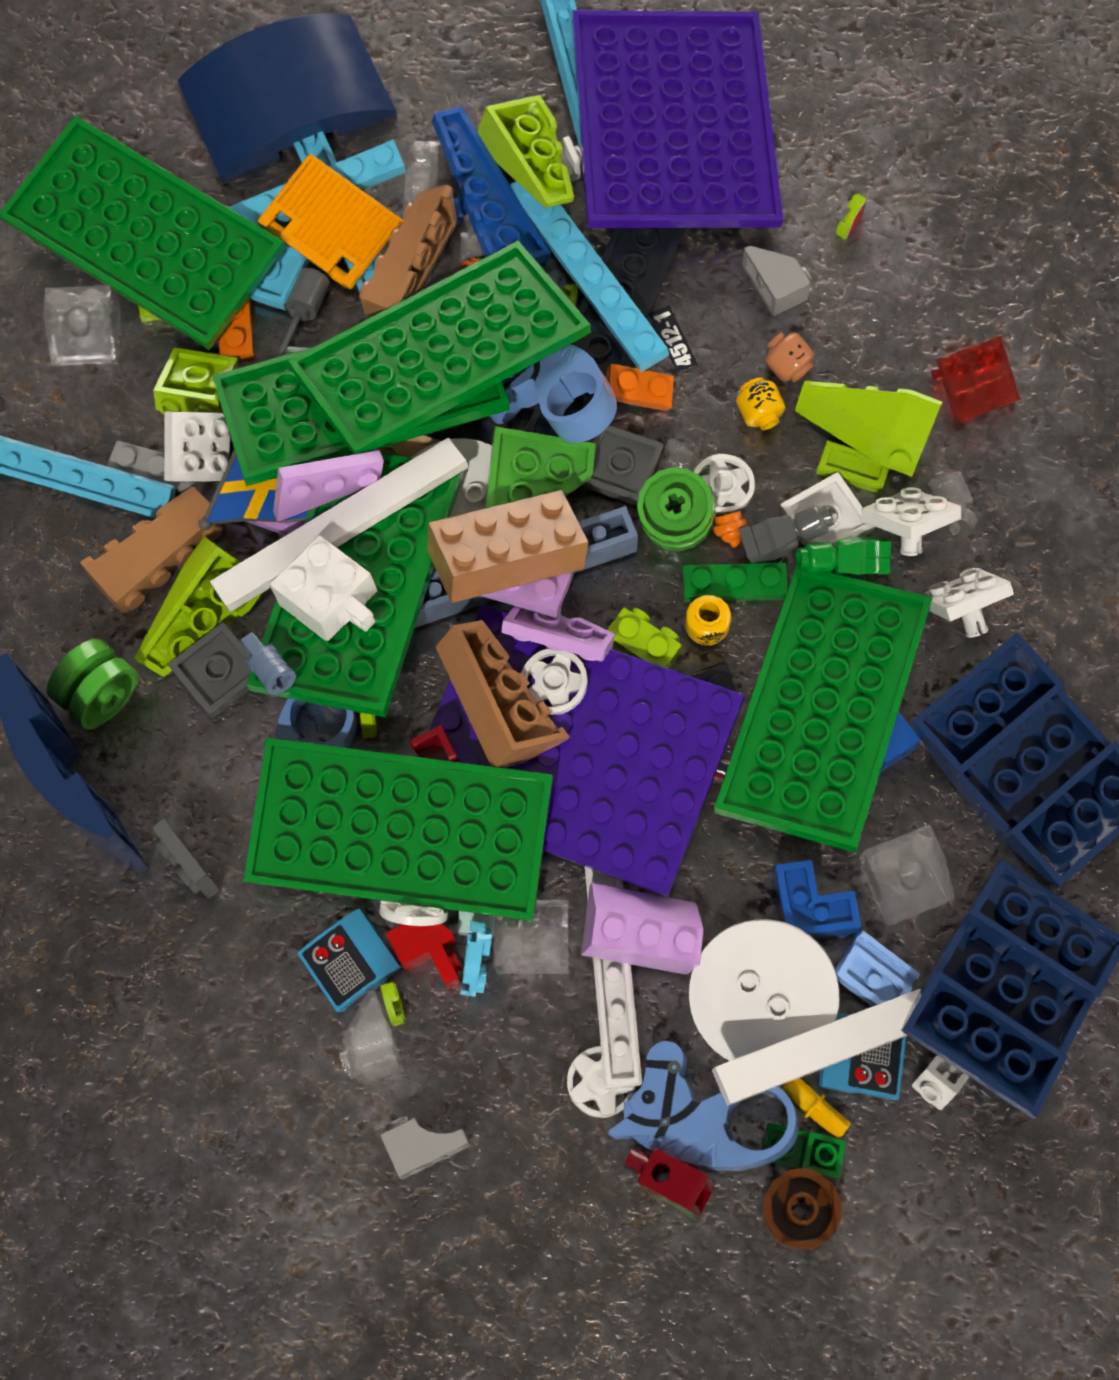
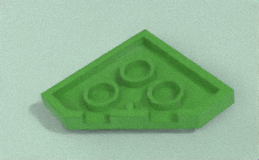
M495 426L492 437L485 509L562 490L566 497L591 479L596 443H570L556 436Z

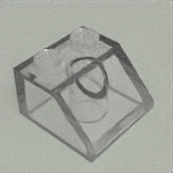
M111 285L45 288L43 318L51 364L59 366L118 363L120 304Z
M930 824L866 849L857 860L887 927L955 899L946 857Z
M536 900L533 921L495 916L494 969L496 974H569V900Z
M375 989L368 991L342 1040L345 1051L339 1053L345 1074H349L350 1079L355 1078L362 1086L405 1071L383 1001Z

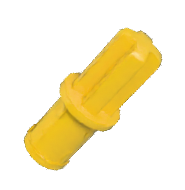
M801 1078L790 1081L782 1087V1090L788 1095L790 1100L806 1113L804 1117L807 1119L810 1116L833 1138L839 1139L848 1130L850 1122L824 1100L826 1095L822 1094L820 1096Z

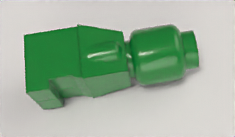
M849 536L832 543H806L803 548H797L796 566L798 569H804L807 573H829L835 569L838 574H890L891 541L881 536Z

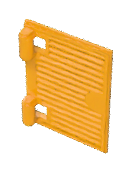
M309 153L258 219L257 223L264 227L267 232L282 240L325 271L329 277L340 285L351 290L387 244L393 230L400 227L403 219ZM280 212L291 219L286 228L274 220ZM342 257L354 265L348 274L337 266Z

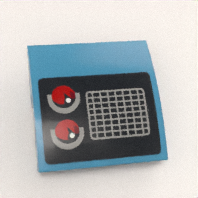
M363 908L356 909L297 952L336 1012L346 1010L367 991L377 988L402 967V964Z
M837 1013L835 1021L852 1014ZM906 1036L821 1069L818 1087L850 1094L860 1093L887 1100H899Z

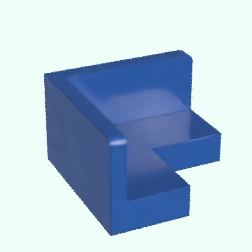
M812 860L775 865L772 879L779 920L781 922L791 924L803 930L816 941L856 935L861 928L855 891L818 896Z

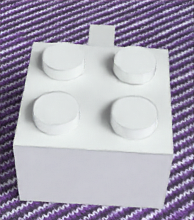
M320 535L269 584L279 605L326 641H329L348 621H351L365 632L376 622L372 612L364 606L377 592L371 573Z

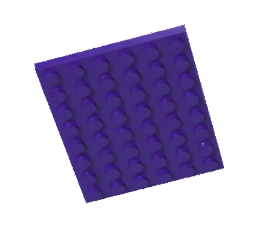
M572 10L571 19L587 228H781L783 212L759 13L754 11Z
M481 605L475 621H484L510 656L507 660L508 663L518 673L522 672L525 664L533 655L542 650L549 649L546 645L532 641H519L511 635L501 633L503 620L508 613ZM613 649L609 651L603 662L599 660H585L580 655L575 654L586 669L588 677L586 693L581 702L569 712L549 715L558 729L563 727L570 738L523 764L505 769L553 775L543 847L544 852L669 898L745 697L738 692ZM549 656L540 661L550 664L555 656ZM571 661L570 671L581 674L577 665ZM530 673L527 679L530 683L527 686L528 689L535 683V679ZM450 680L429 730L442 725L449 734L462 763L491 767ZM578 691L569 694V702L576 696ZM549 700L543 701L546 706L553 707Z

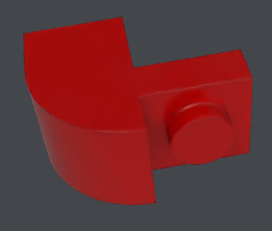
M402 924L386 933L405 971L432 958L448 990L461 984L457 974L463 971L453 951L448 954L445 952L458 945L454 935L443 924L431 926Z

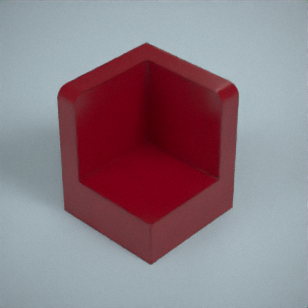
M442 725L409 741L412 749L420 758L462 763L449 734Z

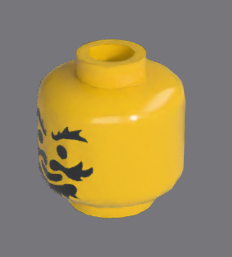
M761 377L752 379L740 387V393L736 398V402L747 426L768 430L780 422L779 417L785 411V403L774 382L765 381Z
M703 595L696 598L686 611L685 629L689 637L701 645H714L721 642L727 636L731 624V611L727 603L714 595Z

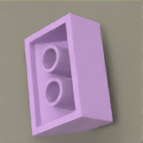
M596 883L590 884L581 955L685 975L700 965L703 925L695 902Z

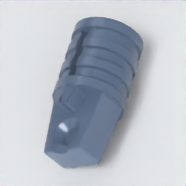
M253 632L241 639L246 651L250 655L245 660V663L256 674L269 694H281L293 685L296 674L283 660L272 643L264 647Z

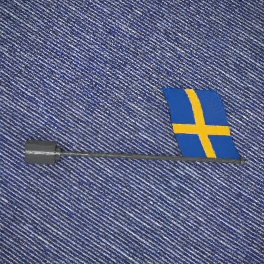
M303 268L300 270L287 298L285 306L293 320L276 358L284 356L299 321L316 318L330 286L329 279L315 269ZM234 449L204 519L198 521L199 527L202 530H209L214 524L240 521L277 522L273 513L277 478L246 487ZM308 511L279 522L305 521Z

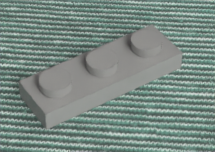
M116 441L107 467L176 486L175 493L179 495L193 486L204 497L210 482L164 481V453L121 441Z

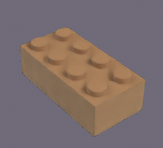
M562 490L429 522L427 550L451 603L582 570L585 567L588 540Z

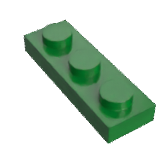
M786 563L683 565L684 602H693L696 598L703 595H714L723 601L785 600L788 591Z

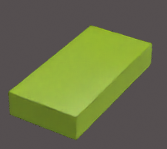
M827 440L816 474L828 478L838 472L846 484L881 494L889 468L878 464L854 448Z

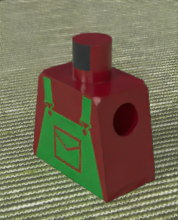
M633 1148L624 1164V1169L639 1176L637 1183L644 1191L697 1221L715 1189V1185L708 1175L657 1148L654 1149L651 1156ZM662 1173H670L666 1181H658Z

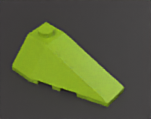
M538 95L486 106L477 132L495 162L544 208L573 202L574 194L568 169L563 165L561 157L562 145L561 142H558L555 132L557 129L556 121L541 96Z
M805 381L795 411L878 464L912 477L942 401L910 389H898L897 392L879 391L878 387L867 386L866 389L847 388L845 384Z
M204 536L183 565L134 659L160 676L165 677L172 671L167 665L222 622L227 625L237 616L242 617L249 612L261 594L229 612L210 583L211 580L238 565L241 561Z

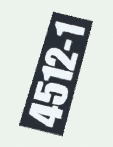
M670 306L651 312L649 316L659 337L668 348L669 357L676 372L678 373L698 365Z

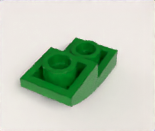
M767 1123L761 1150L776 1145L784 1136L787 1127ZM799 1130L797 1139L789 1152L769 1164L789 1169H811L824 1177L839 1179L846 1141L811 1131L804 1132Z

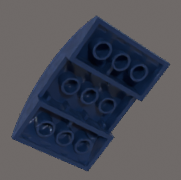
M346 14L304 15L256 28L214 49L192 65L177 80L221 182L280 160L279 151L294 146L295 142L300 141V143H303L302 139L312 135L316 138L319 132L323 131L326 134L336 130L340 137L397 115L396 109L351 16Z
M1017 632L911 722L939 767L978 815L1024 861L1059 888L1119 836V744L1115 740L1110 743L1062 690L1066 685Z
M8 653L0 656V715L10 748L29 781L44 799L97 848L128 867L141 872L149 869L116 812L78 772L75 773L69 761L81 753L49 699Z
M1000 859L936 960L910 1008L901 1031L1032 1119H1035L1068 1058L1066 1053L1092 1003L1099 998L1119 960V934L1003 859Z

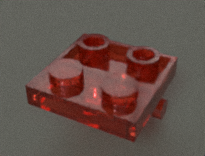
M1001 335L988 338L935 359L937 367L931 369V374L935 381L942 379L955 423L964 422L1020 400Z

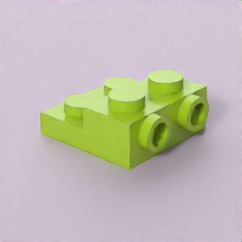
M174 347L153 390L156 410L161 411L164 415L165 411L223 413L212 376L238 369V358Z
M624 607L607 629L615 634L611 649L670 669L681 654L682 644L678 642L679 636L667 627H662L659 630L649 623L651 621L650 617L642 610L634 608L632 611H629Z

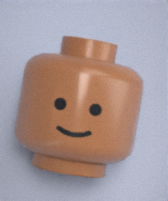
M781 332L766 345L770 351L765 357V362L783 382L792 380L795 383L814 367L812 360L815 353L798 333H791L785 337Z

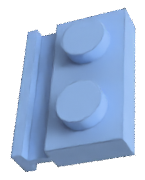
M857 932L853 943L848 946L835 968L838 982L871 1007L910 993L915 979H918L921 974L866 932Z

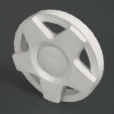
M728 454L713 455L700 462L694 470V473L698 475L710 465V473L701 477L711 490L715 515H726L743 510L751 501L755 489V479L750 467L740 458ZM725 462L734 464L739 468L729 470ZM748 481L749 490L746 494L741 487ZM726 503L733 505L730 507H723Z
M551 649L542 650L533 655L522 670L526 679H528L529 673L535 679V683L529 688V691L538 703L545 700L550 701L553 707L548 708L552 715L569 712L581 702L588 686L586 669L581 660L571 652L564 650L554 651ZM555 656L550 664L540 661L543 658ZM571 661L577 665L581 674L570 671ZM578 691L576 696L569 702V694Z
M381 900L379 914L383 918L395 923L412 926H431L444 923L448 919L449 911L447 909Z
M597 1046L583 1051L574 1059L567 1075V1088L571 1100L579 1110L592 1117L608 1118L624 1111V1101H630L637 1087L605 1090L602 1058L597 1062L589 1058L591 1055L601 1053V1046ZM577 1070L582 1077V1081L573 1088V1077ZM629 1093L626 1099L616 1107V1096ZM594 1100L600 1111L591 1109L583 1103Z

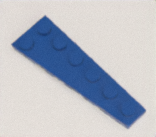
M462 106L434 113L432 124L484 257L486 258L519 241L538 264L547 262L551 252Z

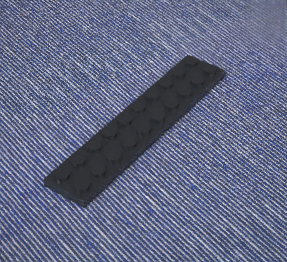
M615 228L603 253L602 261L646 320H648L686 228ZM584 297L579 312L590 323L591 333L573 342L571 345L577 346L589 354L606 377L607 367L611 363L628 366L631 358L587 298ZM584 393L576 397L574 402L565 410L563 416L572 415L582 410L592 400L594 394ZM537 403L525 431L559 437L542 414L540 404ZM595 437L585 442L593 443Z

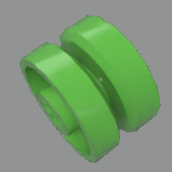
M676 467L658 471L647 479L639 492L637 508L643 530L649 539L661 548L672 551L694 548L704 541L711 531L715 516L711 490L703 478L693 471ZM680 507L682 512L674 514L672 509Z
M90 639L71 650L52 672L46 688V694L63 710H69V715L84 729L97 728L113 718L128 702L138 684V672L123 658H116V653L101 639Z

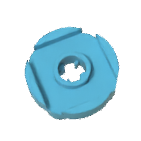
M470 921V931L476 932V934L468 933L462 973L464 974L463 984H461L460 995L475 997L476 992L484 993L487 971L486 965L481 964L482 955L489 956L492 934L491 929L485 928L484 922Z

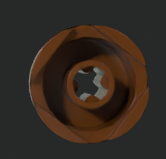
M798 1168L786 1171L768 1185L761 1199L760 1216L766 1232L774 1242L790 1250L803 1251L818 1247L832 1237L841 1221L842 1204L837 1190L823 1175L811 1169ZM797 1199L801 1200L802 1206L809 1207L810 1210L808 1214L803 1216V1221L799 1220L798 1214L791 1211V1207L797 1204Z

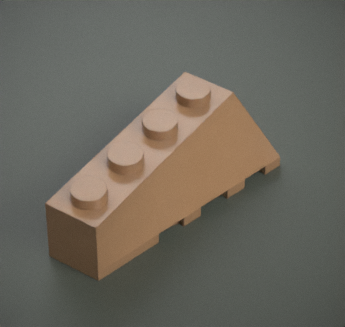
M443 185L420 191L414 202H410L407 205L402 224L399 229L395 228L393 230L387 251L384 255L381 254L375 263L373 276L370 281H365L361 287L359 298L365 315L373 317L420 292L457 225L451 186Z
M192 486L159 508L156 519L153 521H140L132 527L131 536L120 543L113 539L104 546L106 551L95 560L88 556L80 564L95 586L124 615L129 610L139 607L143 603L145 596L155 587L164 585L170 579L171 573L185 564L204 536L213 542L221 535L222 529L226 525L225 523L214 524L209 530H202L199 527L198 521L204 519L210 503Z
M483 620L453 625L435 648L491 767L507 768L523 764L570 738L563 727L558 729L550 719L549 715L552 712L543 701L538 703L527 686L530 683L523 673H518L508 663L507 660L510 656Z

